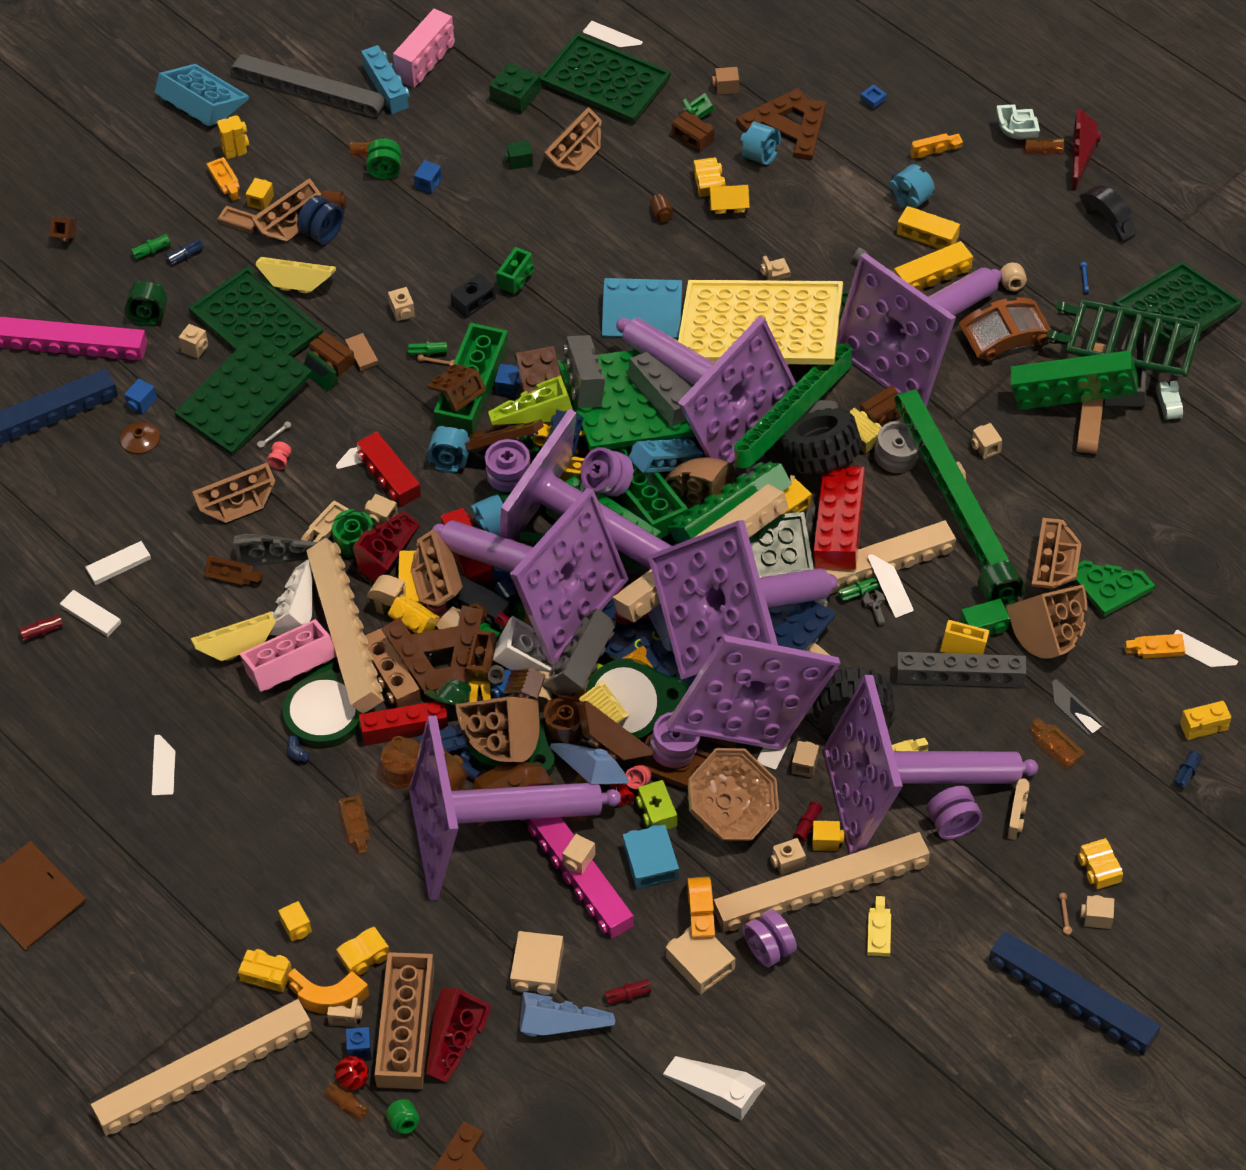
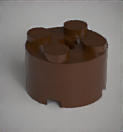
M562 694L554 700H549L545 705L544 724L547 737L557 743L577 744L583 737L578 709L580 699L578 697Z

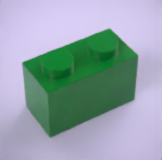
M1000 598L962 609L960 622L989 630V636L1001 634L1008 630L1010 617Z

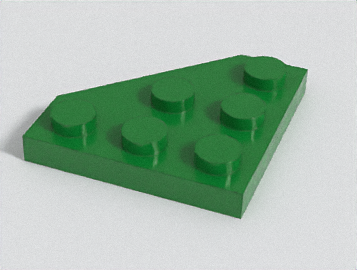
M1086 560L1078 564L1077 577L1073 580L1077 586L1084 584L1086 597L1103 617L1155 589V584L1143 571L1134 569V572L1122 570V567L1108 564L1100 566Z

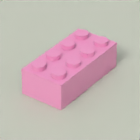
M433 9L393 53L395 73L400 75L402 83L415 88L424 79V76L434 68L438 60L443 58L446 51L453 47L455 38L452 16Z
M316 619L240 653L247 675L260 691L269 690L278 683L288 681L302 672H308L313 667L328 663L331 659L337 657L330 635Z

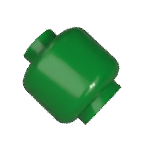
M397 1100L386 1111V1117L391 1128L398 1134L410 1133L418 1126L419 1114L413 1103L409 1100Z

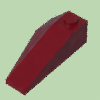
M1081 109L1076 111L1073 132L1072 190L1075 191L1095 152L1096 143H1100L1101 131H1097L1098 123Z
M403 511L390 518L387 522L362 533L353 546L359 571L375 583L377 578L384 575L420 523Z
M458 988L441 989L434 1010L426 1070L427 1075L442 1082H447L461 1062L460 1058L465 1050L472 1046V1040L476 1034L485 1027L491 1004Z

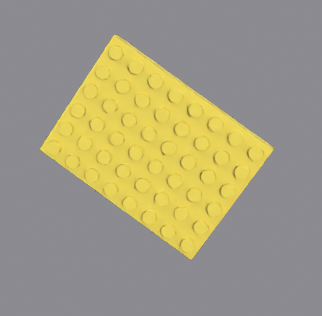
M688 280L678 341L715 363L744 331L761 316L766 319L787 364L834 365L843 281Z

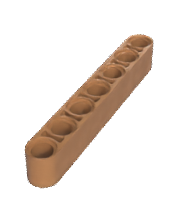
M1095 343L1093 351L1104 353L1107 344ZM1104 399L1082 402L1076 452L1097 454Z

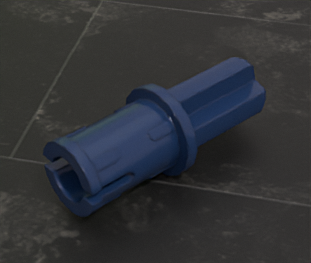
M197 239L185 246L180 245V248L166 254V259L172 266L185 258L189 259L190 255L203 248V244Z
M1190 751L1185 762L1180 765V771L1174 779L1176 787L1185 788L1191 776L1196 774V768L1203 758L1202 755H1199L1197 758L1198 751Z

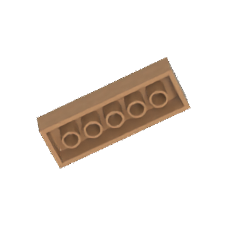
M388 952L375 1067V1080L379 1088L423 1089L434 978L433 954Z

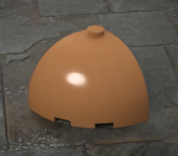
M697 458L686 461L674 468L667 475L665 481L685 506L690 509L695 505L703 504L706 497L721 492L720 489L724 485L733 484L735 482V468L733 463L722 459Z
M1084 584L1041 594L1006 606L1017 639L1028 652L1040 658H1053L1070 651L1075 647L1077 639L1082 636L1086 622H1083L1084 612L1087 611Z
M503 697L456 704V712L461 729L466 732L471 745L480 753L497 761L523 762L530 758L535 751L539 738L538 700Z

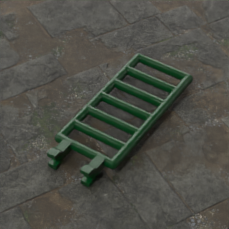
M1081 300L1079 306L1068 305L1058 301L1056 305L1058 315L1075 316L1070 335L1049 330L1047 338L1049 343L1066 345L1065 352L1072 355L1084 357L1113 353L1125 315L1135 317L1125 350H1131L1133 355L1143 319L1155 321L1143 360L1133 359L1135 367L1186 377L1191 367L1203 325L1197 321L1089 300ZM1086 308L1097 310L1086 348L1074 347ZM1105 312L1114 313L1116 317L1105 352L1093 351ZM1162 323L1174 325L1163 363L1151 362ZM1181 328H1191L1193 332L1182 368L1170 366Z

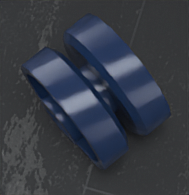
M315 195L302 207L297 220V229L301 234L312 237L316 242L327 244L333 240L341 228L344 218L343 209L320 195Z

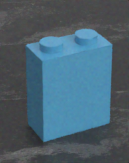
M654 825L648 829L632 830L623 834V847L636 890L679 880V867L666 825Z

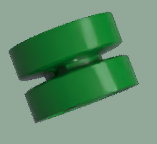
M390 139L372 141L367 147L366 168L368 173L377 179H391L397 176L401 170L400 146Z

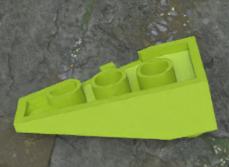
M558 376L536 385V390L530 393L527 391L521 393V397L516 401L509 400L490 410L488 413L492 425L528 423L542 419V422H550L556 410L566 412L569 408L573 410L562 377Z

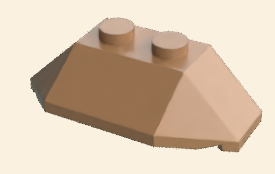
M588 107L548 146L543 154L555 167L578 172L600 149V127L602 120Z
M309 178L252 217L251 220L262 235L287 242L300 233L297 229V220L304 204L315 195L321 196V193Z
M267 462L195 490L192 494L199 511L227 523L263 509L275 479Z
M1042 519L1032 586L1053 589L1073 581L1077 577L1081 542L1067 527L1064 520Z
M433 529L417 539L416 546L418 547L414 554L411 571L420 602L439 607L455 597L463 586L452 552L437 531Z

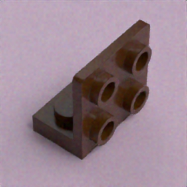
M458 364L451 365L447 368L446 372L435 376L432 382L427 384L428 389L445 394L453 411H458L487 390L478 370Z

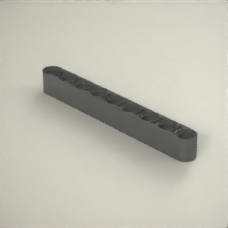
M244 54L239 55L230 68L231 74L238 79L369 117H377L386 102L385 98L379 93Z

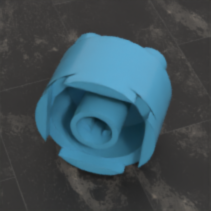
M755 121L752 122L747 133H743L740 142L743 144L742 157L769 165L777 155L775 151L776 145L780 146V131Z
M916 164L909 165L889 182V187L893 190L900 207L909 206L917 208L933 195L932 191L935 190L931 176L926 171L923 173L919 170L921 167Z
M437 427L432 435L427 451L428 462L430 464L432 462L436 465L435 468L445 473L458 472V469H463L470 451L465 446V442L470 440L467 431L452 427Z
M497 494L471 505V508L476 516L475 520L478 527L499 536L503 502Z

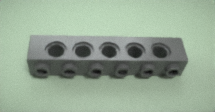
M898 652L897 684L1024 688L1026 656Z

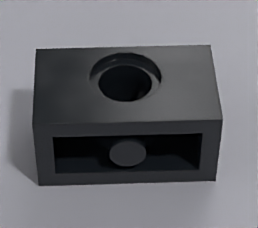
M479 273L450 293L451 306L467 319L496 299L495 285Z

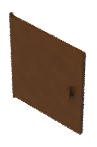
M31 841L0 865V925L26 952L32 944L87 900Z

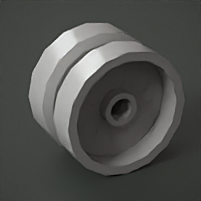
M893 421L885 424L879 430L874 449L875 461L888 472L904 473L911 470L916 464L919 449L909 430L902 421Z

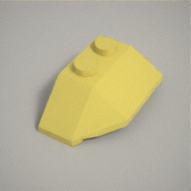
M260 257L256 261V266L274 287H280V290L284 291L296 289L300 293H309L336 271L334 266Z
M268 612L193 637L191 641L195 649L220 661H230L235 659L240 653L264 643L276 621L272 613Z

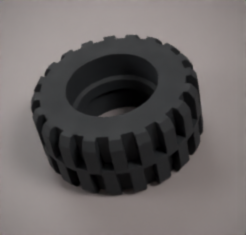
M825 408V410H814L815 412H808L801 416L781 436L788 465L799 473L819 474L824 471H832L834 468H840L845 463L851 462L853 457H856L860 452L862 441L855 417L850 412L840 408Z
M848 667L846 670H836L813 703L815 726L823 735L825 734L829 738L864 675H873L886 726L889 729L896 716L894 690L890 681L872 669L868 671L862 667H859V669Z

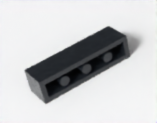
M459 575L463 587L455 597L447 601V605L450 608L455 607L461 610L462 605L469 607L470 604H481L487 610V618L484 622L489 624L490 627L499 630L500 626L495 624L494 620L495 618L502 620L497 616L500 612H503L508 617L512 613L511 601Z

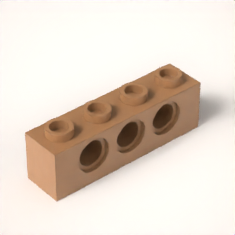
M378 629L365 635L368 640V650L373 656L372 664L378 673V683L382 689L386 690V697L389 703L399 708L421 701L420 690L382 630Z

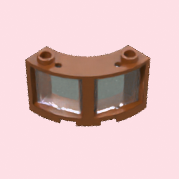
M1016 297L1014 301L1002 299L990 303L991 307L982 311L979 308L959 322L977 357L988 362L1001 353L1018 346L1035 345L1041 347L1049 340L1047 334L1049 330H1052L1035 300Z

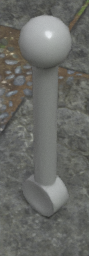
M285 422L283 427H281L267 439H265L264 441H259L257 443L258 448L264 449L266 446L265 444H267L269 441H271L285 429H290L291 423Z

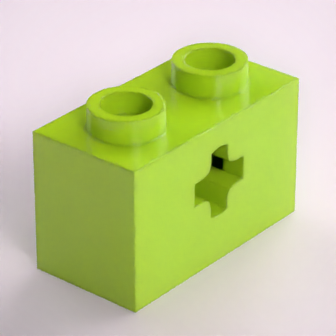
M663 780L638 787V796L635 799L638 808L643 809V820L646 827L654 825H666L667 829L677 827V813Z

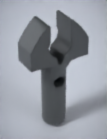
M875 590L876 602H874V600L869 598L867 591L863 598L864 608H872L877 624L883 626L886 622L880 606L885 604L884 595Z

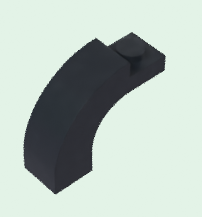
M1099 185L1079 195L1087 212L1099 211L1108 219L1119 242L1138 232L1130 217L1133 212L1125 200L1113 189Z

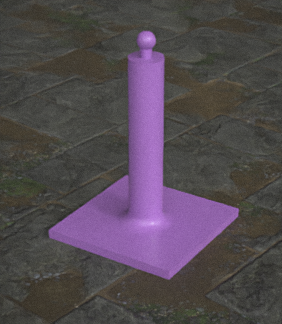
M864 253L859 257L839 324L837 345H850L852 363L887 388L892 385L898 393L915 389L924 405L927 406L956 319L954 315L994 294L998 289V283L1001 281V272L997 269L980 268L927 297Z
M761 316L744 331L715 363L641 318H635L631 321L627 318H621L616 323L617 330L623 333L622 339L626 345L641 354L644 352L649 353L693 385L678 404L707 458H717L732 463L735 459V443L796 385L766 319Z
M570 408L502 505L499 536L516 541L520 536V532L525 529L541 504L562 516L583 493L559 479L572 459L576 412ZM599 503L616 549L651 569L648 556L672 547Z
M589 488L585 489L534 547L454 520L449 521L445 525L436 524L432 528V530L437 531L451 552L511 572L510 575L548 663L555 664L564 654L562 651L565 646L575 639L572 635L584 616L596 608L602 611L613 596L629 580L594 490Z
M738 520L648 556L681 680L698 675L723 635L778 645L768 608L825 599L838 584V580L834 575L828 574L826 570L821 568L759 577L744 520Z
M723 635L667 721V729L782 750L841 664L839 657Z
M864 675L823 748L849 854L865 849L903 787L902 783L1017 784V781L1022 778V773L1027 776H1033L1038 771V764L1034 760L1027 759L1022 762L1018 752L893 751L873 675Z
M428 716L409 793L429 901L438 900L458 832V823L600 815L602 804L616 806L620 803V793L614 789L601 793L599 784L590 783L451 791L437 716Z

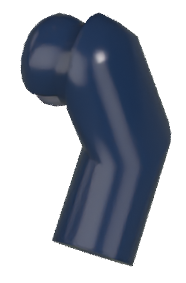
M290 736L288 738V756L296 762L301 761L305 763L309 759V753L299 747L297 736Z
M464 751L458 758L459 771L475 781V778L481 776V772L472 768V755L470 752Z

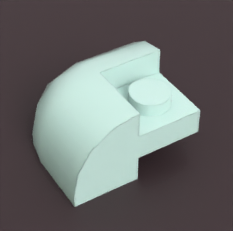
M998 105L996 107L999 125L1005 135L1018 140L1038 138L1040 129L1037 117H1034L1033 109L1016 110L1015 105Z

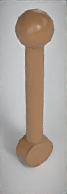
M423 355L417 356L419 362L428 361L449 366L453 365L455 361L433 359Z
M1062 892L1058 898L1062 903L1065 925L1063 934L1070 936L1072 928L1068 922L1067 895Z

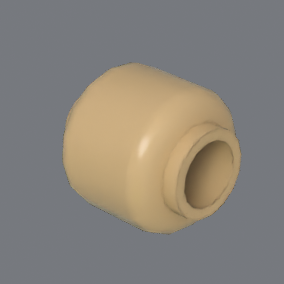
M1008 263L1000 270L1001 282L1006 290L1018 291L1025 286L1027 278L1024 268L1020 264Z

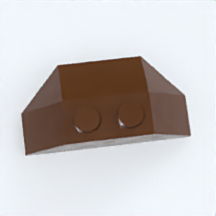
M580 701L578 709L582 732L591 746L607 751L614 760L632 759L654 753V750L590 702Z
M526 761L504 762L475 778L472 790L554 784L542 766ZM475 822V823H476L477 827L479 828L480 826L486 824L487 822Z

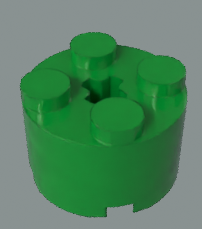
M349 509L340 512L334 518L332 525L333 541L340 547L341 554L346 558L352 559L355 557L354 544L362 533L373 529L370 516L363 511L360 513L355 512V509Z

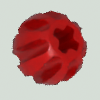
M348 1056L339 1061L335 1067V1080L338 1081L341 1088L353 1091L366 1084L369 1069L363 1059Z

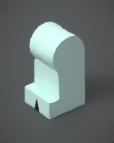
M1178 381L1159 383L1157 396L1165 420L1183 417V406L1178 391Z

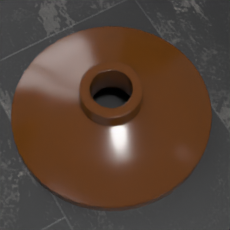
M148 422L132 423L120 435V443L123 449L137 455L152 451L160 441L159 430Z

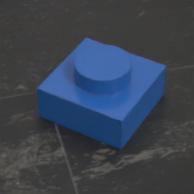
M873 84L861 93L860 99L872 108H875L887 99V94Z

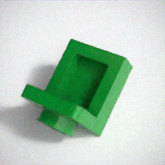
M706 93L691 103L686 98L683 100L686 105L684 110L690 114L697 115L699 120L715 110Z

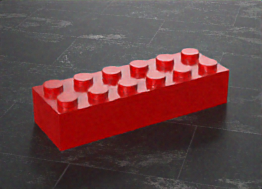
M842 466L834 468V470L829 472H823L814 544L815 569H857L865 493V467Z

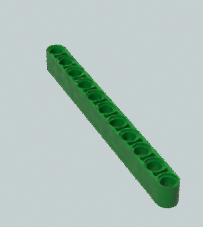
M838 344L834 365L816 364L735 443L734 455L737 467H751L851 368L852 354L850 345Z
M913 389L895 395L894 402L900 416L981 566L984 567L985 565H993L1009 560L918 392Z

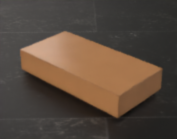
M226 206L217 218L219 224L250 234L256 229L255 224L251 220L255 215Z
M363 333L345 339L346 346L354 352L355 362L360 371L378 365V359Z

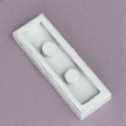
M142 541L86 566V571L94 584L97 585L150 560L151 556Z
M74 590L60 603V607L106 637L121 624V620Z

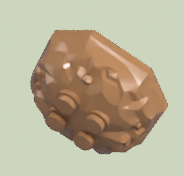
M716 748L688 778L687 799L689 801V811L704 826L705 830L719 837L722 841H751L779 810L776 778L746 749Z

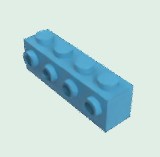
M378 45L362 50L363 67L379 94L385 98V104L391 114L408 109V97H410L408 88L402 85L401 77L396 75L394 66L388 62L385 51H381Z
M688 438L639 441L634 444L629 459L643 473L672 471L686 461L701 458L704 453L695 446L694 441Z

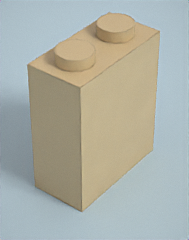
M691 926L685 930L682 936L678 939H672L667 944L666 959L700 994L704 993L735 969V957L715 937L692 938Z
M518 932L510 977L511 989L518 992H538L542 995L556 994L564 949L563 936Z

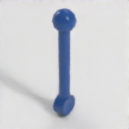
M1081 262L1080 267L1083 271L1084 294H1088L1089 286L1087 282L1086 272L1088 264L1086 262Z

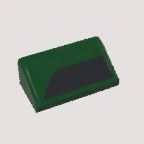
M308 351L303 365L312 370L313 375L310 379L325 391H330L338 385L336 371L312 351Z

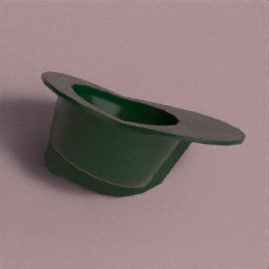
M455 679L447 681L439 691L425 690L424 693L434 700L456 706V704L468 703L471 686Z

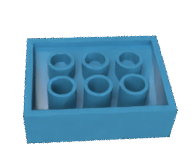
M197 64L159 73L155 93L161 96L163 100L169 101L176 108L184 110L189 116L197 118L206 126H212L217 124L218 120L227 118L249 100L247 94Z
M605 278L602 338L622 339L623 333H620L616 328L617 321L621 318H627L630 321L635 318H641L678 340L681 327L682 280Z

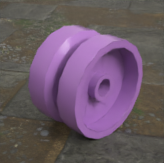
M505 439L495 442L487 449L485 464L488 482L499 491H513L530 466L529 451L523 443L517 440Z
M595 448L590 451L581 467V479L585 488L610 497H617L623 494L628 489L633 477V466L629 457L607 448Z
M673 712L666 713L655 722L649 747L654 750L652 757L656 762L665 767L681 768L688 765L695 757L700 736L668 730L666 723Z
M965 786L948 788L938 793L927 804L926 810L932 822L935 823V828L941 838L955 839L975 829L982 821L983 815L977 803H974L975 800L969 788Z
M773 909L761 914L759 920L753 919L743 926V934L749 948L759 962L768 968L780 961V956L787 957L797 950V944L791 929L782 916Z

